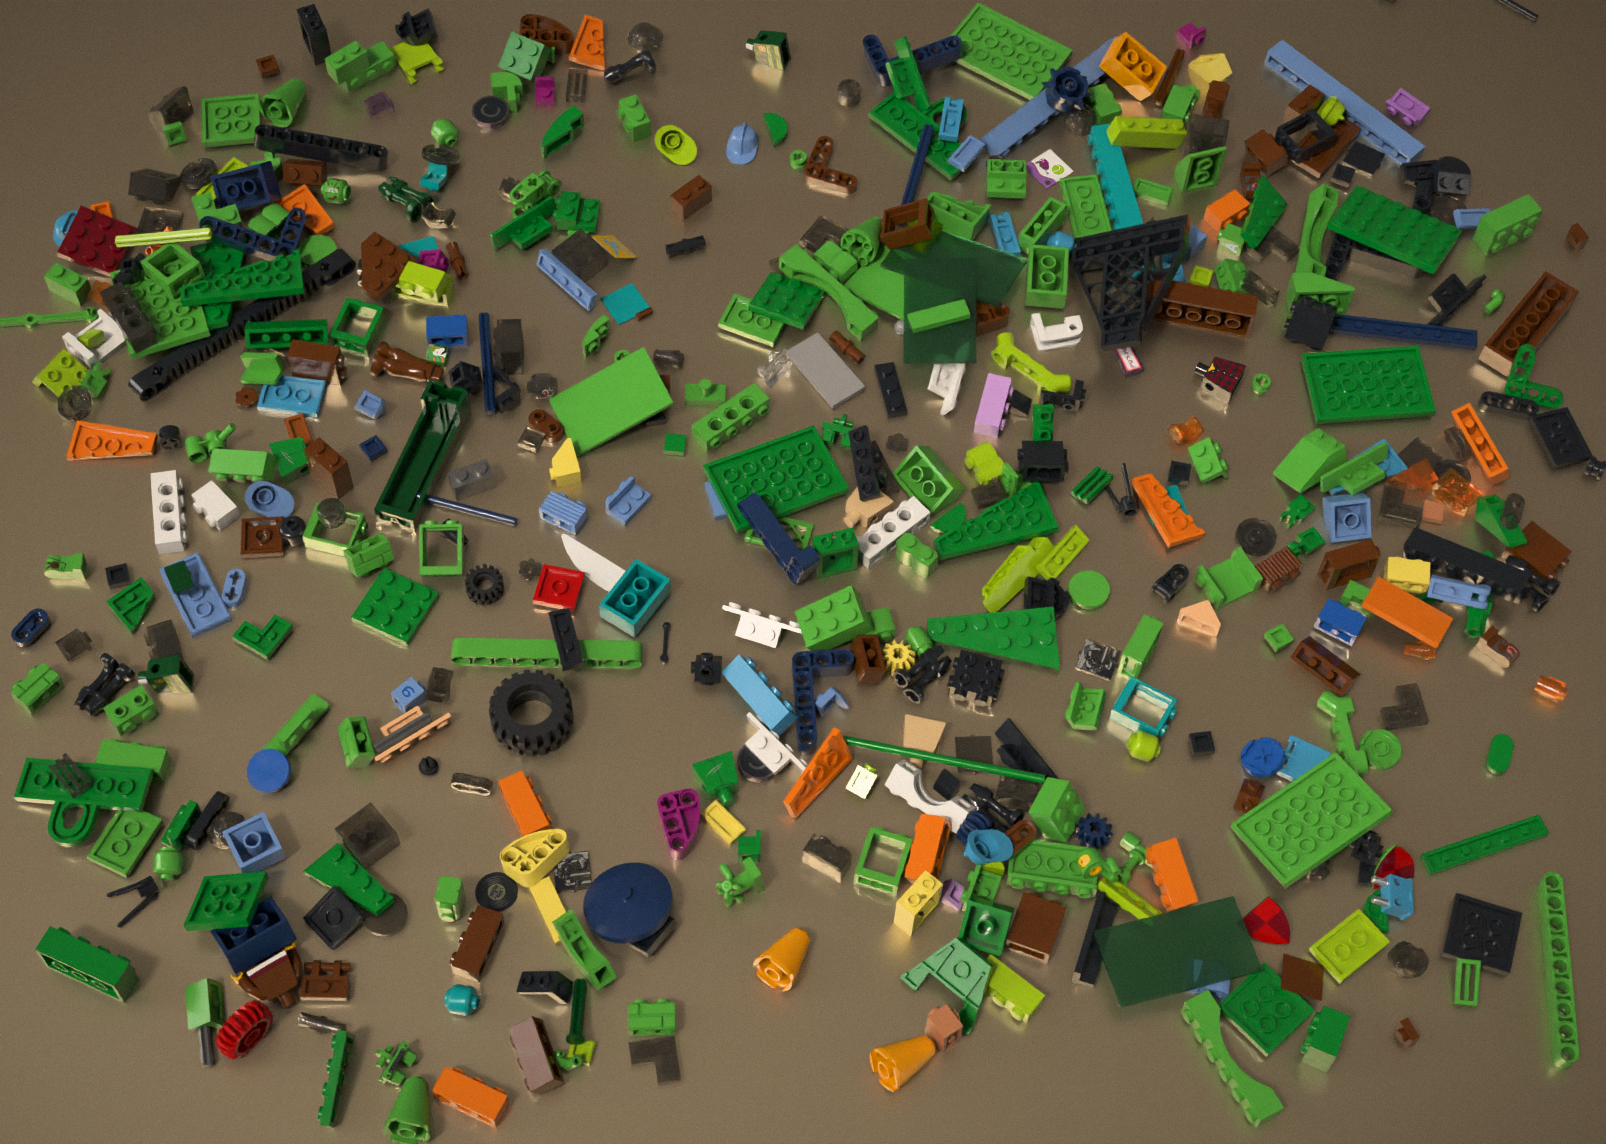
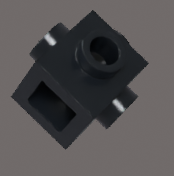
M460 361L448 371L451 387H462L468 391V394H471L483 384L480 368L475 365Z
M708 652L696 655L695 662L691 661V674H695L694 682H699L702 685L720 683L722 656H713L712 653Z
M1369 830L1349 845L1352 847L1351 857L1362 863L1372 865L1374 858H1379L1384 846L1380 845L1382 837L1378 836V833Z

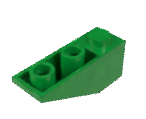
M1496 494L1477 498L1475 516L1477 522L1507 547L1514 548L1518 545L1527 544V539L1505 501Z

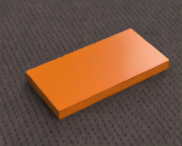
M1379 576L1361 607L1436 649L1454 619Z

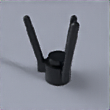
M1122 463L1127 495L1123 496L1119 503L1109 485L1105 488L1116 505L1117 512H1122L1124 516H1132L1138 513L1140 509L1138 494L1133 487V496L1131 495L1126 464Z
M151 875L137 883L107 893V897H112L136 889L141 898L146 897L117 924L118 928L128 922L146 904L156 899L154 894L159 892Z

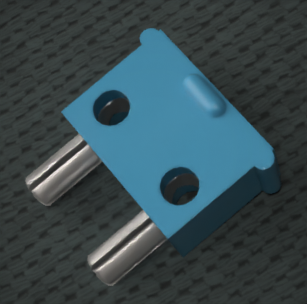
M1392 874L1384 878L1375 875L1371 877L1372 883L1381 886V897L1373 896L1371 902L1380 905L1382 913L1398 917L1400 920L1413 915V881L1411 878L1405 879Z

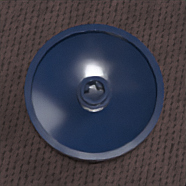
M624 863L604 871L591 883L584 897L583 911L589 927L600 938L619 944L633 943L651 936L665 924L673 908V892L668 879L657 868L644 863Z

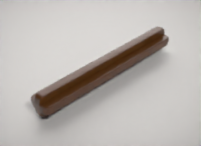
M1179 48L1175 50L1155 97V105L1160 107L1164 105L1183 61L1184 50Z

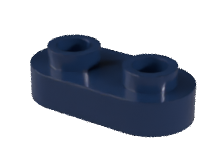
M39 608L31 610L12 630L11 637L14 643L20 647L30 645L48 627L50 619L47 612Z

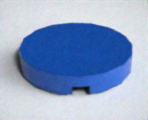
M1261 737V739L1256 741L1255 739L1251 740L1244 746L1241 752L1242 765L1245 771L1252 776L1259 778L1269 777L1282 769L1285 763V753L1281 744L1275 739Z
M264 749L257 752L250 759L247 767V778L250 784L258 791L265 793L281 790L280 788L288 783L291 776L289 760L282 752L274 749Z

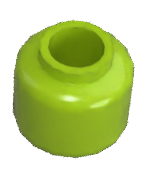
M1139 730L1130 735L1127 749L1132 757L1148 762L1153 757L1159 755L1161 745H1158L1157 736Z

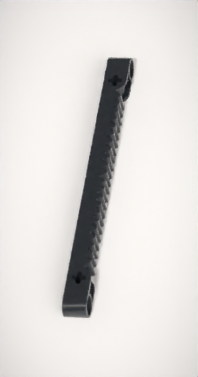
M344 249L335 250L302 271L304 294L256 299L232 314L229 326L209 330L211 336L184 344L134 375L130 379L128 386L141 401L144 402L152 399L171 386L173 377L180 379V373L186 375V369L194 370L193 365L200 366V360L207 362L206 357L213 358V352L221 353L220 348L227 349L226 344L228 343L234 345V339L240 341V335L245 336L246 322H267V318L274 320V314L280 316V310L286 312L287 306L293 308V302L300 303L299 298L306 300V294L312 296V290L320 291V285L331 286L351 274L356 267V262Z

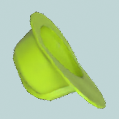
M1336 96L1329 97L1317 111L1329 126H1334L1339 120H1345L1342 116L1345 106Z
M665 125L657 131L655 135L656 147L672 162L678 165H686L695 159L697 155L696 143L683 130L674 125Z

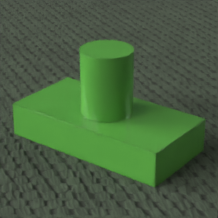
M702 379L699 384L686 383L685 405L721 406L725 403L726 384H711V381L708 379Z

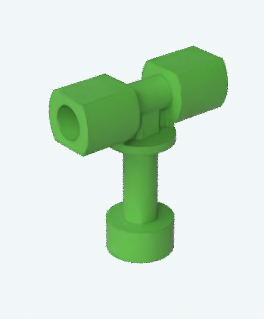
M1130 831L1125 834L1120 842V846L1129 851L1130 857L1124 867L1119 866L1121 873L1117 875L1118 880L1124 885L1132 878L1130 872L1137 864L1142 865L1146 863L1153 868L1147 862L1145 855L1147 850L1140 844L1141 839Z

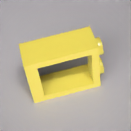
M925 870L897 901L894 923L908 935L912 936L939 906L943 883Z

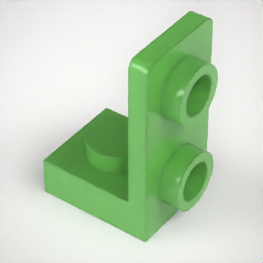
M1007 462L1003 464L999 486L1004 494L1011 498L1020 489H1026L1032 485L1029 481H1023L1022 473L1015 472Z

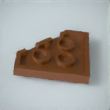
M374 231L361 243L363 293L379 302L399 283V278L408 261L418 264V260Z

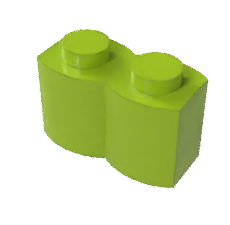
M988 441L966 451L965 464L968 469H972L976 473L975 477L980 485L982 484L987 489L1000 483L1004 462Z

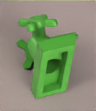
M751 857L742 861L744 869L737 876L733 874L728 865L720 864L718 866L726 880L716 883L717 887H722L717 892L724 895V898L727 900L726 906L728 907L734 900L742 902L744 898L739 894L751 887L754 888L757 894L765 890L762 874Z

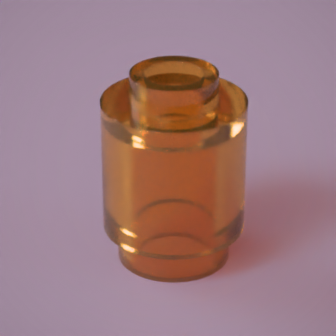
M1541 675L1534 691L1538 692V695L1558 703L1559 700H1564L1568 689L1565 688V683L1552 677Z

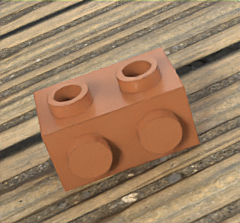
M947 1004L941 1008L939 1006L933 1008L928 1013L925 1033L933 1040L936 1048L942 1054L960 1042L963 1025L956 1010L950 1009Z

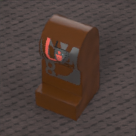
M1243 162L1240 180L1245 199L1255 198L1253 194L1258 189L1259 185L1257 182L1261 178L1260 162Z
M1492 625L1480 637L1475 647L1500 666L1508 668L1520 656V652L1515 645L1508 643L1507 640L1498 634L1499 630Z

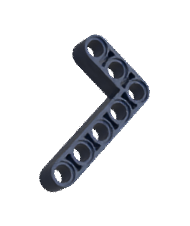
M876 35L865 36L863 39L864 54L877 82L885 87L892 85L885 64L898 60L899 56L889 59ZM949 36L912 50L919 73L922 74L959 60L963 56L961 38Z
M301 208L290 210L280 240L211 216H205L200 220L199 229L203 228L204 225H211L213 229L211 230L212 239L210 241L272 261L282 251H286L290 255L293 254V250L297 249L305 226L306 213ZM298 216L302 221L295 222L292 217ZM229 231L232 233V236L225 237L222 233ZM293 234L296 238L290 240L286 235ZM243 238H248L252 242L250 244H245L241 240ZM265 244L268 245L271 249L265 251L261 249L260 246Z
M754 492L737 503L738 510L793 584L797 585L814 574L820 562L815 549L809 545L800 551L757 493Z
M849 650L801 651L795 653L792 657L791 671L794 710L798 716L795 720L797 748L803 755H812L817 748L813 678L838 677L851 674L854 656ZM846 661L848 664H841L840 662ZM824 662L826 663V665L823 666L819 665L818 663ZM803 663V664H805V666L801 667V666H798L797 664ZM805 682L807 685L801 686L799 683ZM806 701L809 704L802 705L800 702ZM802 721H809L810 724H807V725H806V724H803V723H801V722H802ZM810 740L812 743L805 744L803 743V741Z

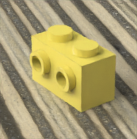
M1398 556L1388 557L1384 566L1383 579L1406 592L1424 593L1430 585V562H1424L1419 559H1403Z

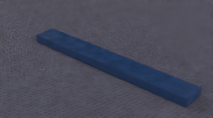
M1335 314L1329 331L1332 334L1476 350L1477 330Z

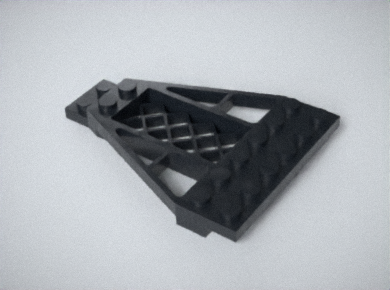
M1188 214L1077 238V247L1072 250L1071 263L1101 328V349L1103 352L1142 345V334H1146L1188 251L1190 218ZM1177 252L1169 268L1154 271V258L1156 256ZM1128 265L1131 266L1126 272H1123ZM1103 267L1102 282L1086 285L1082 272ZM1137 270L1140 272L1135 278L1131 277ZM1117 275H1121L1116 282L1113 281ZM1164 278L1152 300L1153 281ZM1129 280L1130 283L1123 288L1122 285ZM1135 286L1139 287L1134 293L1130 292ZM1101 291L1100 314L1092 299V292ZM1115 291H1120L1115 297L1111 296ZM1126 295L1129 296L1124 303L1120 302ZM1135 301L1138 302L1132 309L1129 308ZM1118 305L1119 307L1112 313L1110 310Z

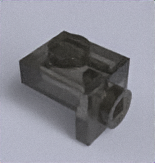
M428 202L421 216L430 229H446L452 224L456 213L453 209H437L433 202Z
M993 477L991 484L972 488L971 494L979 510L1000 502L1005 491L1003 484L998 482L997 477Z
M78 629L73 630L55 642L66 661L73 659L85 650H92L90 645L92 642L86 631L82 633Z
M432 668L427 682L426 700L444 704L448 703L453 671L444 668Z

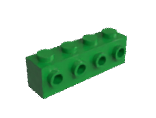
M327 319L246 322V349H281L290 347L292 339L328 345Z

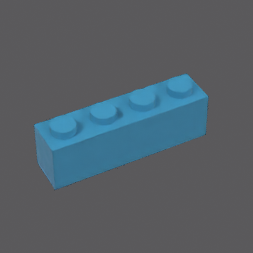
M739 654L721 673L770 730L781 735L798 718L793 711L795 707L787 699L784 701L780 697L782 692L775 685L771 686L768 683L769 677L764 672H759L755 668L757 664L749 656L744 658Z

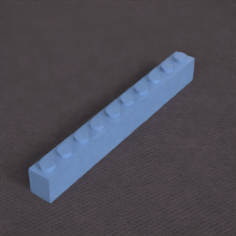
M1118 36L1106 41L1072 67L1079 70L1081 76L1087 77L1088 86L1092 87L1100 81V76L1105 77L1108 75L1098 66L1111 43ZM1046 88L980 138L985 143V148L992 158L997 155L1002 157L1010 151L1008 147L1011 145L1014 147L1023 141L1021 137L1024 135L1027 137L1035 132L1036 129L1034 127L1037 125L1040 127L1048 122L1049 119L1047 117L1050 115L1053 117L1061 112L1047 104Z
M1281 40L1268 50L1264 64L1300 91H1303L1310 84L1324 93L1322 104L1331 96L1338 97V100L1345 106L1342 116L1361 128L1359 135L1397 164L1417 162L1421 159L1425 146L1420 141L1385 117L1333 76H1330L1290 44Z

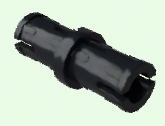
M703 235L690 239L683 238L676 243L666 244L665 249L668 257L680 253L688 254L692 250L705 248L706 242Z

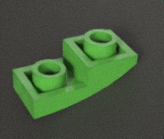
M605 315L601 316L591 326L583 340L582 348L585 358L591 353L593 354L598 351L599 347H601L600 338L605 337L610 331L609 318Z

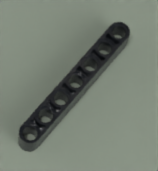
M264 124L258 125L255 128L254 146L262 151L375 171H382L387 167L388 150L381 145Z

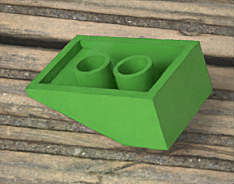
M1225 146L1189 154L1176 164L1174 178L1181 193L1217 186L1227 150Z
M1312 272L1292 273L1285 294L1288 315L1293 314L1289 312L1293 301L1297 302L1300 295L1310 296L1315 301L1321 303L1327 302L1332 304L1335 308H1338L1336 314L1347 313L1355 291L1354 287Z
M1317 428L1302 437L1273 471V475L1297 492L1302 493L1320 482L1322 475L1347 462L1346 446Z

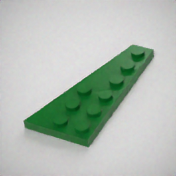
M243 238L241 241L245 244H249L250 239ZM208 242L190 247L192 256L201 263L205 277L199 281L205 280L208 282L217 279L216 275L223 273L226 276L234 273L235 269L243 267V258L246 256L245 252L216 242ZM233 302L202 304L209 330L229 326Z
M296 249L293 250V254L287 256L281 254L275 256L276 259L269 262L262 260L235 269L234 273L226 276L223 273L216 275L217 279L208 282L201 280L180 287L182 307L304 294L300 251Z
M1036 481L1030 487L1017 491V494L1011 498H1005L982 511L978 517L965 521V524L959 528H953L934 539V547L941 561L1056 533L1059 527L1039 481Z
M1054 607L927 619L928 636L932 642L961 647L971 651L983 652L1060 671Z

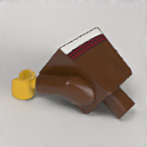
M295 941L291 942V946L283 947V951L249 971H241L240 976L234 977L231 974L230 977L246 994L260 1001L267 1000L269 1002L278 997L285 1009L296 1002L290 989L298 985L297 981L301 978L302 961L296 950Z

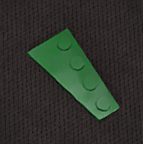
M1265 176L1258 179L1257 184L1259 186L1254 191L1253 196L1255 198L1249 206L1250 213L1245 218L1240 233L1241 237L1252 249L1260 244L1288 205Z
M339 843L335 844L303 871L305 876L319 881L321 885L327 888H332L334 885L337 886L347 898L376 916H379L395 902L394 897Z
M337 1030V1035H334L332 1038L331 1049H334L333 1057L327 1063L329 1078L328 1082L324 1083L322 1096L325 1099L323 1106H320L318 1111V1120H320L321 1126L334 1127L340 1102V1095L337 1094V1091L342 1089L345 1081V1072L342 1070L343 1066L349 1064L351 1054L349 1053L348 1045L349 1043H354L355 1035L347 1031Z

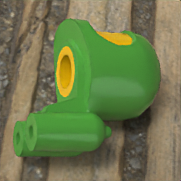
M1093 847L1084 848L1078 853L1076 861L1082 869L1081 874L1083 878H1092L1102 874L1111 883L1118 881L1117 875L1121 873V869L1113 857L1108 856L1104 860L1100 852Z

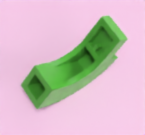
M570 909L552 921L559 935L558 938L566 952L585 978L596 989H601L617 978L608 959L595 948L586 935L574 911Z

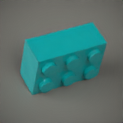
M635 559L599 604L600 617L631 636L636 637L671 592V579Z

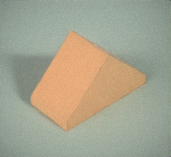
M1209 600L1182 608L1177 619V623L1215 638L1221 626Z

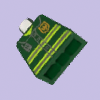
M761 30L755 39L748 38L746 42V49L753 50L756 61L761 64L784 71L791 60L787 33Z
M180 655L152 659L148 662L147 671L138 672L139 684H150L157 693H192L194 673Z

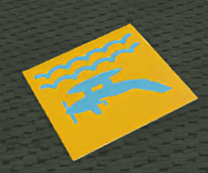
M614 235L592 236L615 258H638Z

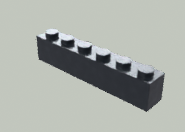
M1417 527L1413 529L1404 543L1403 557L1409 560L1419 559L1424 562H1430L1431 570H1437L1451 578L1454 577L1477 585H1488L1491 587L1490 593L1503 597L1507 601L1520 604L1531 586V573Z

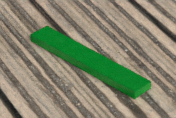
M1538 814L1421 854L1420 859L1429 876L1547 837L1549 832Z

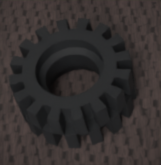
M483 564V568H480L477 565L476 570L472 568L470 569V574H466V592L469 599L472 598V602L476 603L478 600L479 605H483V602H486V605H490L489 601L492 600L495 603L497 602L496 597L498 599L501 598V593L503 594L504 583L502 574L499 573L497 568L494 570L492 565L487 568V564ZM482 580H490L493 583L492 587L486 590H480L476 585Z

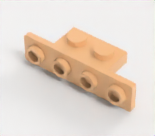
M416 706L379 729L384 737L423 713L419 706ZM450 712L444 714L411 736L374 757L373 761L380 760L383 763L393 757L391 752L399 749L401 752L411 746L410 741L417 737L418 740H421L429 735V729L436 726L439 729L449 723L447 718L452 715Z

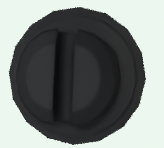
M430 756L422 758L419 763V771L423 775H432L438 769L437 761Z

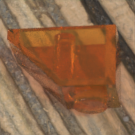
M1426 458L1388 478L1386 482L1411 492H1416L1420 489L1422 492H1425L1434 487L1432 483L1439 479Z

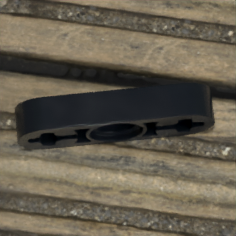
M1491 391L1484 392L1478 402L1479 407L1483 411L1529 420L1530 416L1536 415L1539 410L1538 404L1533 400ZM1503 403H1511L1514 408L1507 409Z
M220 791L213 795L187 834L185 846L193 850H198L227 808L230 796Z

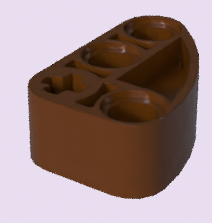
M526 14L520 20L519 35L542 43L550 48L555 47V54H570L574 39L573 33L566 26L554 19L534 14Z
M960 298L956 301L965 300L970 312V318L950 323L958 339L968 340L1005 328L1008 325L1010 309L1001 302L987 298Z

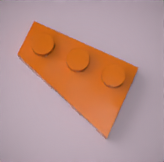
M588 15L584 16L570 52L569 61L604 71L603 20Z
M305 184L276 202L289 212L293 208L303 209L306 213L304 228L315 235H323L336 227ZM298 216L293 217V221L295 222L302 221V219Z

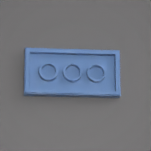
M198 552L172 563L185 561L195 586L193 588L174 594L164 567L159 569L192 638L232 621Z

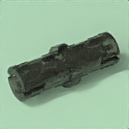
M302 1011L297 1021V1026L315 1030L320 1035L325 1033L334 1036L337 1035V1030L346 1031V1024L328 1020L323 1015L318 1017Z

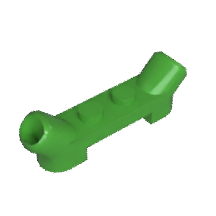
M1329 690L1324 691L1317 701V708L1332 717V731L1337 735L1338 753H1341L1342 759L1359 776L1367 775L1368 762L1365 750L1356 751L1348 722L1354 713L1350 696L1338 697Z

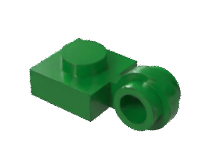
M1313 526L1296 536L1295 539L1298 543L1293 541L1287 546L1298 557L1303 552L1302 548L1308 555L1323 547L1326 541Z

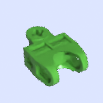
M543 170L538 175L532 173L522 180L510 192V201L514 204L512 209L513 219L518 217L516 215L517 212L521 210L526 212L549 196H555L561 189L562 182L554 179L548 170ZM516 194H520V199H514L513 197Z

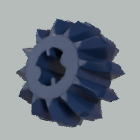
M975 810L959 825L960 828L957 830L956 838L961 844L966 846L968 834L971 831L989 830L992 828V821L984 813L982 814L980 811Z
M1089 812L1086 818L1081 817L1079 819V824L1075 827L1077 832L1075 837L1077 840H1081V846L1087 844L1089 845L1088 847L1095 846L1096 849L1100 850L1102 845L1108 846L1113 833L1111 832L1112 824H1106L1108 821L1107 817L1100 819L1099 813L1093 817Z

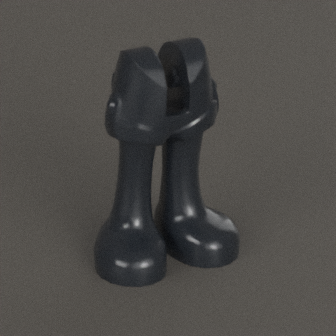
M649 49L642 50L624 64L608 67L604 72L605 82L614 84L624 79L631 70L640 66L645 67L649 72L656 71V64Z
M1508 555L1505 559L1507 564L1531 573V581L1538 585L1548 596H1553L1561 584L1559 580L1555 578L1551 580L1542 578L1528 568V562L1522 558L1518 559ZM1530 586L1526 593L1533 600L1531 609L1536 613L1542 610L1550 601L1549 597Z
M941 645L928 648L921 654V660L908 670L900 668L893 675L898 687H906L903 690V694L914 703L919 704L924 700L922 688L933 678L942 677L952 662L948 655L937 661V658L945 651ZM927 668V671L919 679L909 685L919 672Z
M103 653L100 657V662L103 665L102 672L89 686H84L80 690L78 698L74 703L75 707L80 710L85 709V713L91 717L108 704V697L120 685L131 681L136 675L131 668L123 663L119 665L107 653ZM115 675L112 681L100 692L105 683Z
M973 783L969 788L976 797H979L976 802L975 799L966 794L961 797L975 806L976 811H980L989 817L992 821L993 830H999L1003 833H1006L1010 828L998 821L987 810V807L1001 816L1011 827L1023 820L1025 816L1021 809L1010 811L1003 807L993 798L994 794L988 787H982L976 783Z

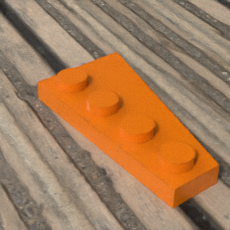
M77 420L66 458L68 461L153 455L158 435L152 432Z
M1151 473L1132 479V486L1168 548L1205 536L1206 532L1202 528L1199 529L1193 523L1194 519L1180 509L1181 505L1167 495L1168 491Z
M832 729L783 802L790 816L797 818L853 759L840 730Z

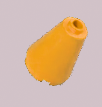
M793 928L757 956L753 963V967L756 966L758 969L756 971L757 976L771 988L776 989L779 986L783 988L782 991L790 990L794 985L809 947V934L802 928Z
M922 1035L876 1047L870 1052L872 1070L874 1073L878 1072L882 1077L879 1079L881 1085L893 1092L902 1087L935 1055L936 1046L931 1038Z

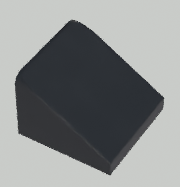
M1013 389L1008 413L1028 417L1032 399Z
M944 768L934 783L933 789L945 800L949 801L959 792L961 782Z

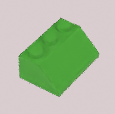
M916 445L891 474L911 498L914 496L930 511V518L954 504L966 490L929 446Z

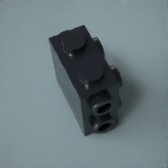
M1300 295L1297 302L1293 301L1289 312L1293 314L1291 319L1287 318L1283 329L1287 331L1284 337L1294 343H1303L1311 349L1322 350L1338 308L1327 302L1315 301L1310 296Z
M1022 441L1021 449L1017 450V461H1019L1018 473H1022L1023 481L1064 482V475L1069 471V462L1067 461V449L1063 448V441Z
M961 650L960 656L955 657L953 662L954 676H949L947 687L950 688L949 696L954 697L958 701L966 700L974 702L978 706L991 707L993 699L997 700L1000 690L999 687H996L997 682H1002L1005 672V669H1001L1003 660Z

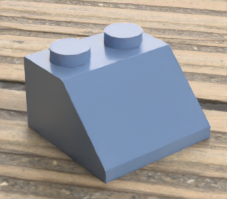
M1362 492L1356 493L1353 496L1351 494L1322 497L1323 518L1331 543L1372 538L1370 497Z
M264 812L222 831L242 873L259 872L286 859L284 851Z

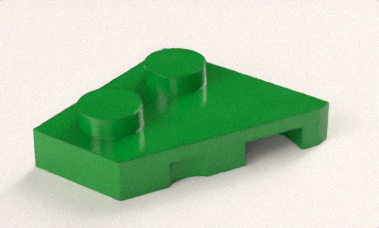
M140 577L107 600L106 604L127 630L133 634L155 594L143 578Z

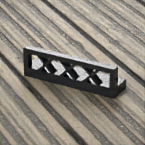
M1098 891L1072 978V982L1094 988L1118 906L1103 900L1105 893Z

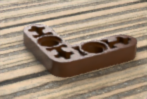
M821 136L816 141L805 166L804 179L808 183L845 194L854 193L857 190V178L855 176L826 168L833 152L834 142L828 136ZM821 157L824 160L822 162H816L814 161V158ZM832 176L836 180L829 182L826 178Z

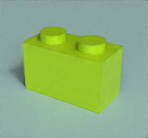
M408 261L399 278L401 291L436 302L439 301L447 285L446 273L444 271Z

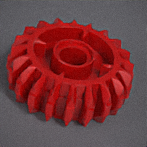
M254 1000L241 1005L240 1009L235 1010L229 1016V1019L223 1023V1027L219 1029V1034L216 1036L215 1044L220 1052L233 1060L241 1058L245 1053L248 1054L265 1037L266 1032L270 1030L269 1026L272 1025L273 1014L269 1007L260 1001Z

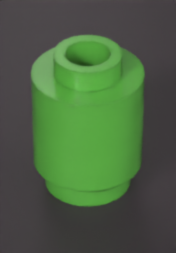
M913 626L906 631L905 640L908 645L911 644L912 651H915L916 656H919V658H921V654L925 650L933 648V643L923 627Z

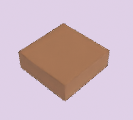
M1424 500L1421 520L1442 524L1445 504Z

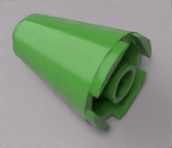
M293 78L263 95L258 104L262 116L265 119L268 117L272 121L271 124L277 127H287L291 124L306 93L304 82Z
M412 1076L406 1079L384 1123L383 1133L385 1136L386 1133L391 1135L390 1140L396 1143L417 1144V1141L423 1140V1143H426L430 1139L429 1087L424 1078L420 1076Z

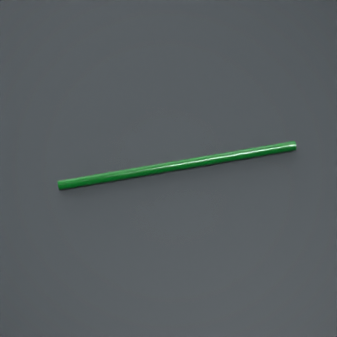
M842 735L846 744L850 746L1042 784L1045 782L1046 775Z

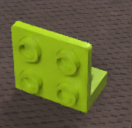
M63 348L34 378L32 383L37 387L43 383L65 404H69L82 390L78 386L89 370Z

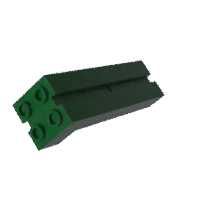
M429 380L420 398L422 412L374 508L376 519L389 524L394 522L402 528L412 531L416 530L428 505L427 498L429 495H433L471 415L468 391L462 387L452 386V388H448L442 381ZM420 492V498L416 500L417 494Z

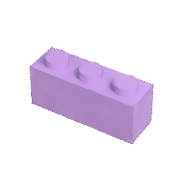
M988 373L975 421L974 433L997 438L999 430L1003 431L1006 420L1002 419L1003 414H1008L1010 405L1007 402V398L1012 397L1014 389L1011 386L1012 378Z

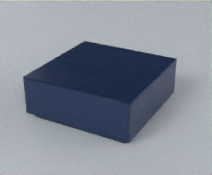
M377 435L359 444L360 450L370 463L388 453L387 448Z

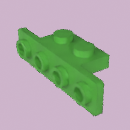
M1383 442L1320 477V490L1325 493L1340 485L1353 496L1384 479L1385 471L1378 467L1377 464L1388 458V444Z
M312 694L262 750L274 749L286 756L330 707L329 703L316 694Z

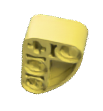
M548 829L534 832L515 840L500 853L504 873L524 887H533L569 853L570 847L566 832L562 829Z

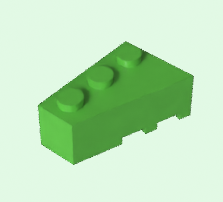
M933 191L927 197L934 210L933 226L968 243L972 242L988 222L992 206L990 204L981 206L973 204L974 201L972 200L967 202L955 200V196Z

